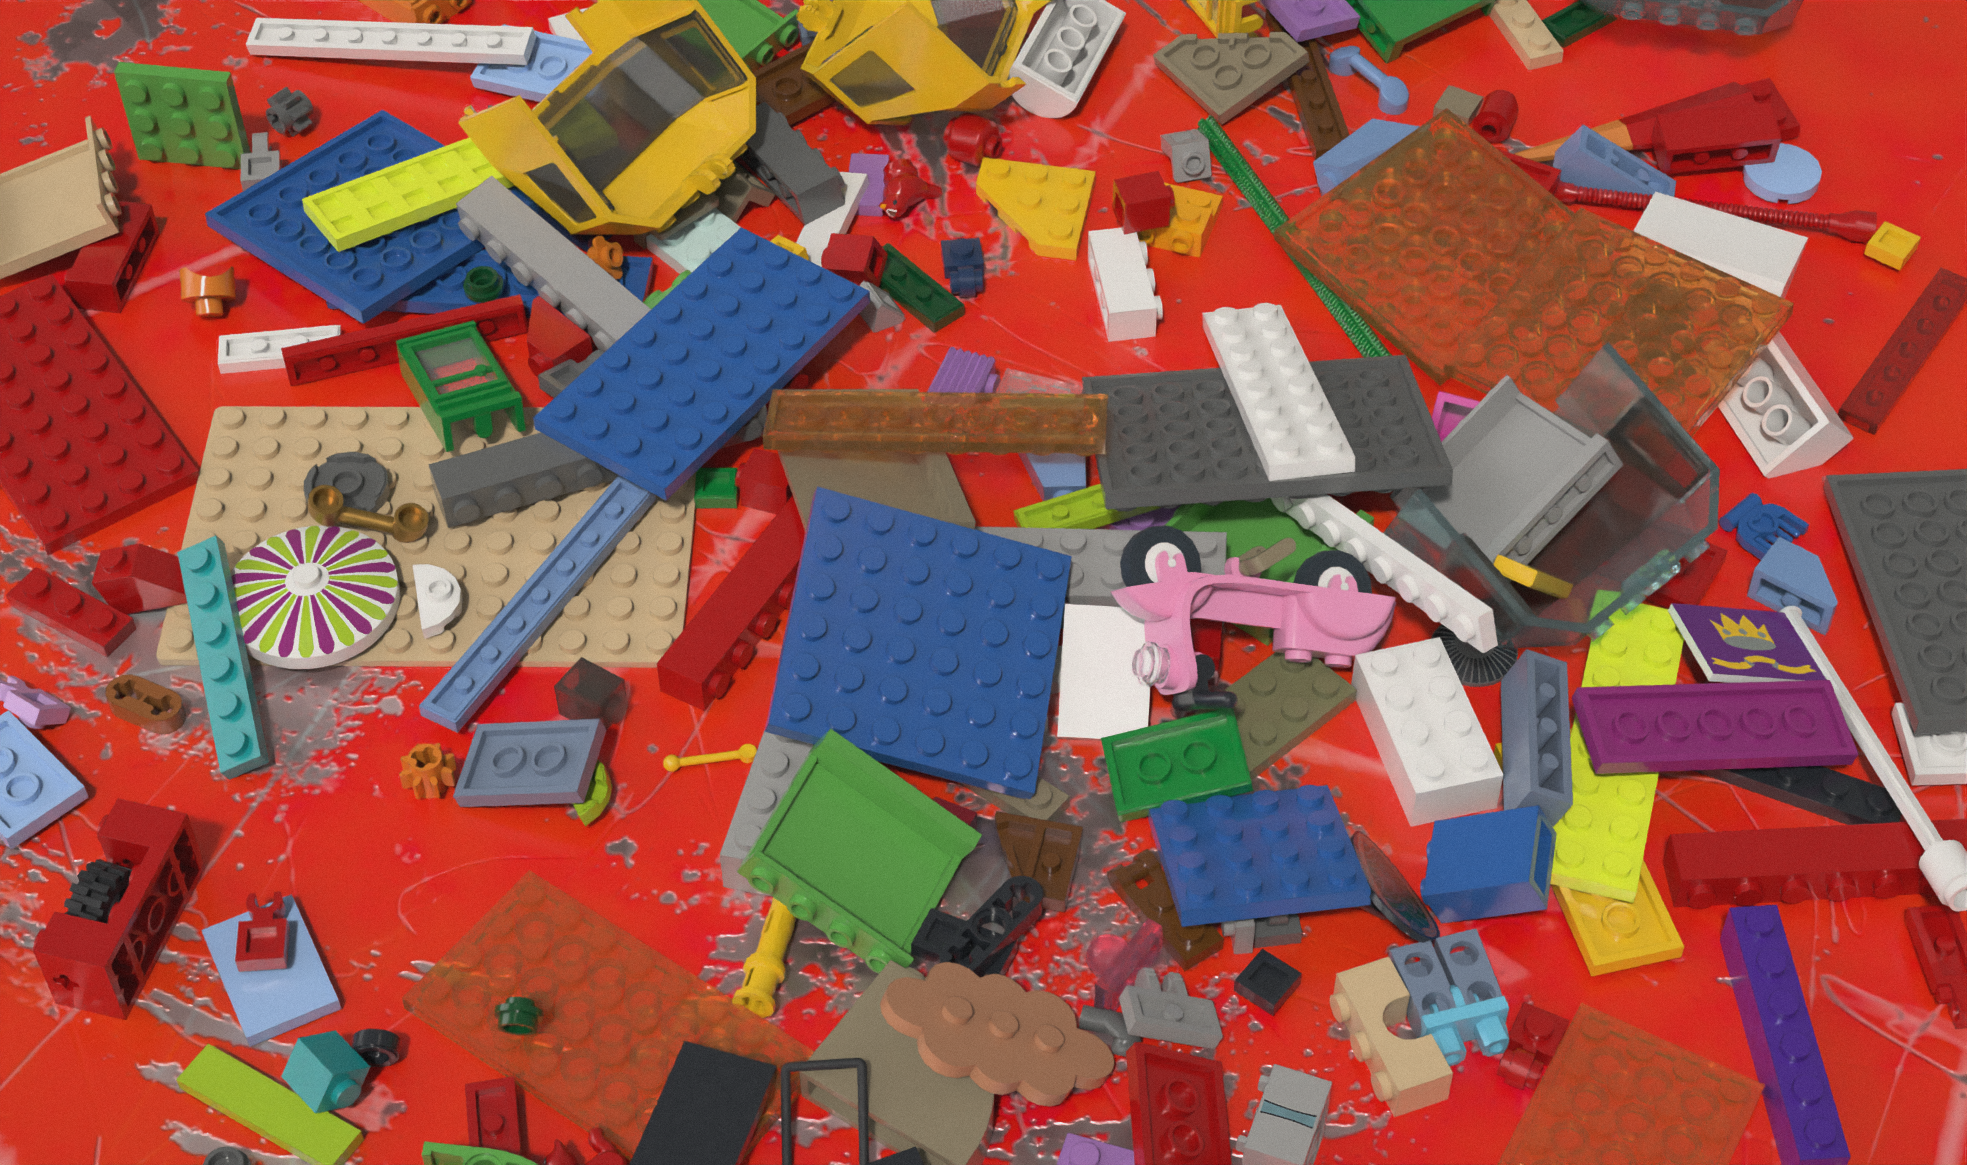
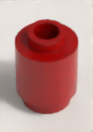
M1495 90L1484 97L1473 120V130L1481 140L1489 143H1499L1507 138L1519 112L1515 96L1506 90Z

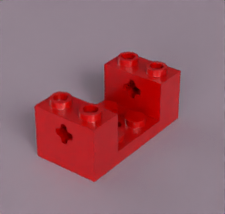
M118 798L109 815H105L101 819L97 838L102 846L107 862L132 870L129 886L122 899L112 906L108 917V924L54 912L46 928L38 932L34 941L33 952L56 1004L126 1020L206 867L187 813Z

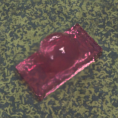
M1148 918L1129 942L1125 941L1121 936L1111 933L1099 935L1091 941L1086 951V962L1089 970L1099 978L1095 983L1094 1007L1116 1011L1119 1008V997L1127 985L1134 986L1138 971L1143 967L1150 968L1161 955L1162 925Z

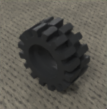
M97 859L95 863H88L86 871L81 870L77 875L79 879L78 884L72 883L69 889L73 894L71 899L66 898L64 907H67L68 911L64 914L108 924L110 910L116 902H120L129 886L132 870L101 859Z

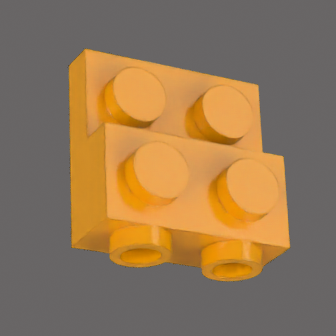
M1165 183L1166 186L1170 185L1172 187L1175 197V207L1170 209L1169 226L1137 232L1139 242L1145 241L1147 246L1200 258L1222 209L1223 196Z

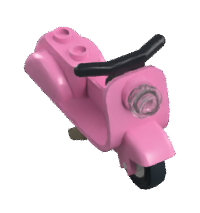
M1167 525L1151 526L1132 536L1124 547L1120 560L1121 576L1126 588L1111 591V594L1121 607L1131 615L1145 619V643L1141 649L1135 651L1132 659V672L1134 676H1137L1138 682L1142 686L1151 687L1155 684L1160 694H1173L1170 712L1176 718L1184 717L1187 711L1198 709H1232L1238 703L1236 694L1231 691L1208 690V680L1214 675L1215 664L1209 656L1200 652H1194L1190 619H1205L1273 628L1272 651L1285 653L1286 661L1307 663L1312 661V657L1325 659V666L1348 668L1351 667L1352 660H1355V655L1371 652L1384 637L1393 618L1396 598L1372 594L1371 580L1364 565L1353 555L1340 550L1321 551L1306 559L1297 570L1294 583L1259 578L1262 571L1295 551L1296 543L1292 538H1284L1267 549L1263 546H1256L1239 557L1227 559L1224 566L1225 575L1201 573L1200 554L1193 540L1183 531Z

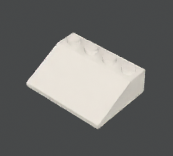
M1655 192L1633 230L1618 264L1615 293L1630 297L1638 288L1659 286L1676 294L1689 307V316L1730 328L1748 311L1753 310L1774 325L1807 244L1808 237Z

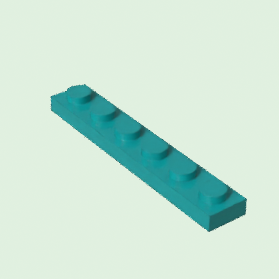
M215 535L177 553L220 773L230 780L269 763V757L225 543Z

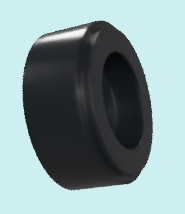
M364 1029L353 1034L351 1047L370 1067H386L399 1060L401 1039L398 1035L387 1030Z

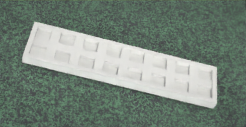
M1260 303L1255 305L1254 308L1235 309L1232 307H1221L1214 312L1202 313L1203 329L1269 481L1355 472V455L1282 306Z

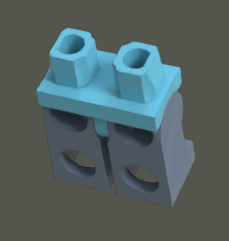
M1477 929L1438 937L1435 940L1434 947L1431 940L1424 943L1418 942L1389 950L1388 957H1390L1410 994L1406 1015L1411 1029L1417 1038L1432 1034L1449 1066L1457 1065L1465 1060L1467 1050L1463 1042L1476 1039L1482 1054L1488 1057L1506 1051L1509 1035L1505 1022L1509 1006L1505 997L1502 996ZM1457 946H1465V949L1463 951L1450 954V951ZM1420 957V961L1405 965L1408 959Z

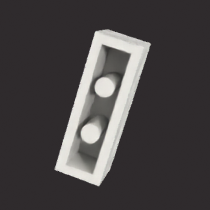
M1121 228L1088 231V263L1108 342L1156 337V320L1163 318V309L1160 296L1153 295V292H1155L1153 269H1146L1148 252L1145 241L1139 242L1137 232L1124 235Z

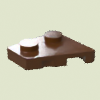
M996 811L995 829L1010 878L1028 876L1035 879L1043 890V908L1064 912L1083 839V826ZM1028 896L1021 900L1017 899L1018 903L1022 900L1030 903V897Z

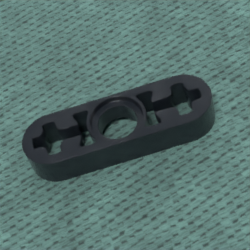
M1015 876L1008 879L943 944L939 952V963H952L953 958L962 961L969 955V965L963 962L959 964L969 968L980 978L1041 915L1043 909V890L1041 885L1035 879L1028 876ZM1025 896L1030 897V903L1022 900L1013 908V897L1019 900ZM996 923L1001 925L1005 932L1000 937L990 939L983 937L978 930L984 924ZM970 943L974 947L972 951L970 950Z

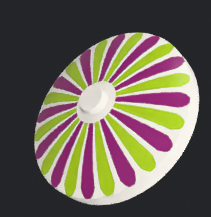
M308 526L280 533L251 549L231 571L247 654L261 662L281 668H320L356 656L374 644L385 633L397 613L400 602V585L396 568L387 551L367 535L343 527Z

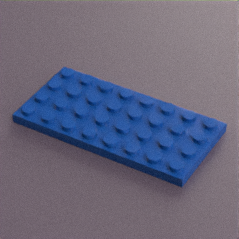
M741 227L533 417L535 430L660 498L667 500L772 398L773 389H782L870 303V291Z

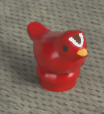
M905 158L897 159L888 163L883 169L884 201L879 204V207L889 217L898 218L908 208L922 199H937L942 196L943 192L941 187L928 184L918 177V170L913 166L911 160Z

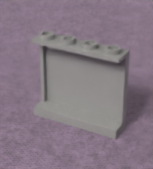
M1506 375L1442 441L1453 469L1452 485L1438 486L1432 490H1421L1418 488L1395 489L1390 498L1408 521L1504 589L1512 580L1493 572L1492 566L1497 555L1499 554L1527 565L1623 466V463L1607 439L1597 433L1592 438L1588 437L1522 394L1511 377Z

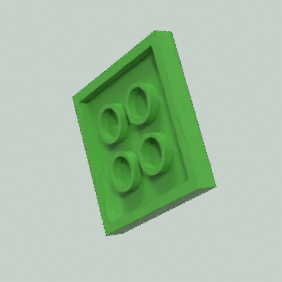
M119 62L117 64L114 74L140 160L241 169V154L251 153L231 72Z

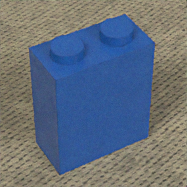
M1536 805L1434 821L1432 839L1427 843L1426 848L1428 859L1426 877L1421 881L1420 890L1425 905L1430 906L1441 923L1547 909L1557 833L1540 806Z

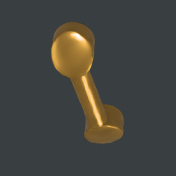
M330 485L315 487L310 492L308 498L310 515L323 526L331 527L339 522L392 533L395 540L404 543L419 539L427 530L428 513L422 506L415 503H406L399 506L393 517L343 506L342 493Z

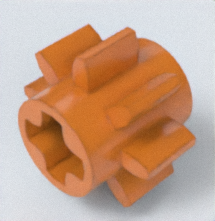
M440 743L435 745L417 744L409 752L408 756H401L400 758L403 771L399 773L403 789L413 787L416 799L421 797L440 798V795L446 791L448 786H455L456 784L453 771L457 769L453 753L443 755Z

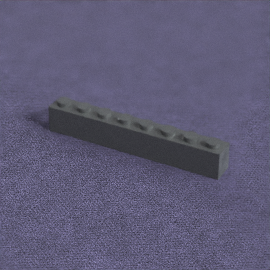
M766 405L720 449L769 435ZM537 433L428 464L434 493L448 528L615 480L618 477V474L543 433Z

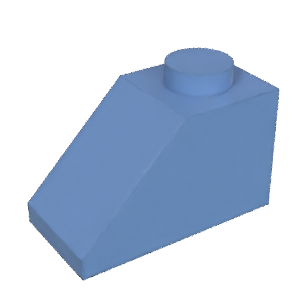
M1778 537L1755 567L1747 597L1777 612H1780L1786 606L1799 607L1802 611L1801 618L1807 627L1823 635H1826L1830 629L1838 604L1819 557L1781 537Z

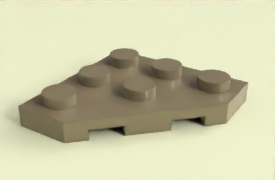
M1270 32L1269 37L1249 38L1248 33H1218V38L1198 39L1197 34H1182L1153 55L1155 64L1221 125L1310 62L1308 52L1285 32Z

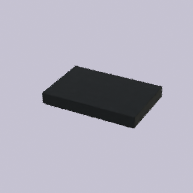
M684 1040L629 1165H740L778 1076L777 1066Z

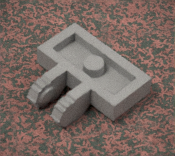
M1143 967L1138 971L1135 985H1127L1119 997L1128 1034L1215 1049L1223 1035L1213 1000L1188 996L1185 983L1181 977L1182 975L1179 973L1169 972V974L1165 975L1161 989L1155 970Z

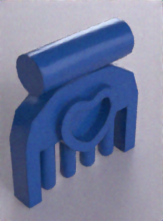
M1750 493L1719 519V524L1725 531L1730 532L1737 527L1736 540L1744 549L1760 560L1772 546L1768 542L1770 541L1774 544L1778 539L1775 535L1791 543L1793 542V537L1778 527H1781L1794 537H1799L1800 534L1804 535L1809 527L1808 523L1784 507L1773 503L1762 505L1761 498L1755 493Z

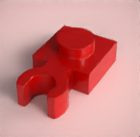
M280 891L274 892V901L266 908L259 907L256 893L248 895L246 906L251 921H239L235 962L239 972L287 968L290 927L287 918H283L286 907Z

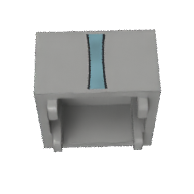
M1277 1064L1273 1065L1269 1077L1261 1075L1258 1082V1090L1264 1093L1259 1107L1256 1109L1248 1137L1239 1135L1236 1142V1150L1243 1153L1242 1165H1314L1325 1133L1332 1082Z

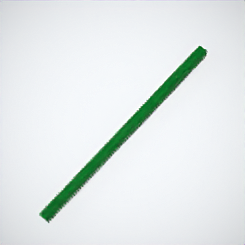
M1209 115L1206 120L1201 118L1197 124L1199 126L1197 130L1209 140V149L1364 358L1392 356L1212 115Z

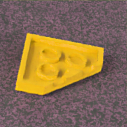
M983 157L976 181V194L984 202L989 201L998 210V216L1015 233L1020 232L1029 241V247L1038 256L1076 260L1095 187L1096 171Z

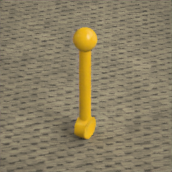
M744 744L736 751L682 758L671 754L664 758L663 766L665 770L675 772L682 766L740 759L744 763H752L757 749L752 744Z

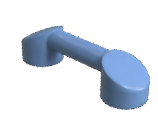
M1341 47L1330 54L1329 69L1331 72L1339 76H1350L1358 71L1379 88L1378 107L1382 112L1389 115H1398L1407 110L1409 92L1403 81L1383 73L1360 55L1359 47Z

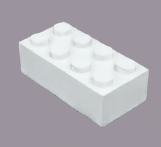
M1440 637L1355 655L1351 685L1357 689L1356 702L1410 827L1497 808L1503 773Z

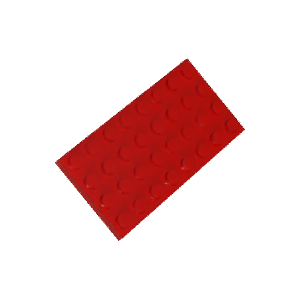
M52 273L0 296V487L47 555L59 551L197 483L198 476H200L198 469Z

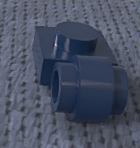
M980 238L942 240L941 256L944 277L949 278L951 294H959V298L975 297L976 292H983L982 275H984V263Z

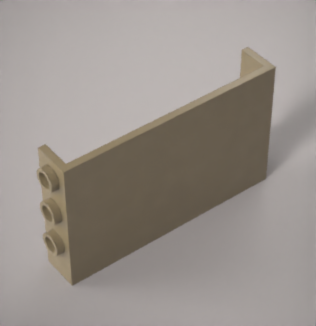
M918 389L772 390L769 428L805 532L813 494L817 487L975 529L976 522Z

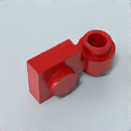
M1524 1002L1509 1033L1508 1047L1500 1062L1497 1075L1505 1078L1504 1083L1520 1090H1524L1525 1087L1535 1090L1544 1065L1551 1067L1567 1032L1570 1020Z

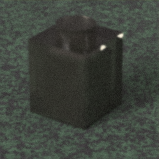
M583 657L554 686L559 714L569 720L600 719L607 731L612 724L619 723L627 712L628 701L624 679Z

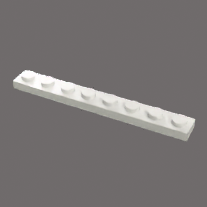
M256 18L246 42V47L250 55L528 65L536 35L533 27Z
M1309 495L1304 499H1292L1289 497L1271 498L1279 511L1289 514L1304 529H1310L1321 537L1328 546L1353 555L1364 565L1368 572L1374 575L1378 582L1387 584L1398 592L1406 602H1412L1426 612L1434 622H1440L1454 632L1461 641L1468 642L1482 653L1498 646L1492 608L1329 495Z

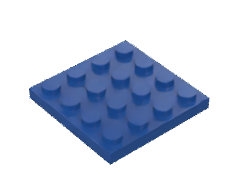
M1304 785L1297 789L1279 791L1259 790L1253 794L1230 797L1214 795L1209 797L1206 802L1186 804L1180 800H1170L1164 802L1161 808L1149 809V825L1182 927L1371 905V898L1369 897L1371 895V888L1328 785Z

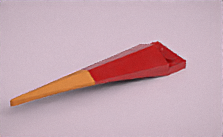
M1766 78L1744 85L1732 82L1591 129L1624 150L1654 148L1651 137L1657 114L1771 102L1781 134V141L1799 137L1800 124L1771 79ZM1572 135L1514 154L1536 162L1554 160L1555 151Z

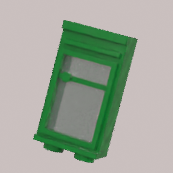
M474 320L396 340L401 375L446 452L454 450L451 423L473 417L476 434L480 438H487L493 432L491 412L504 409L517 432L526 431L522 397L518 391H515L478 332Z

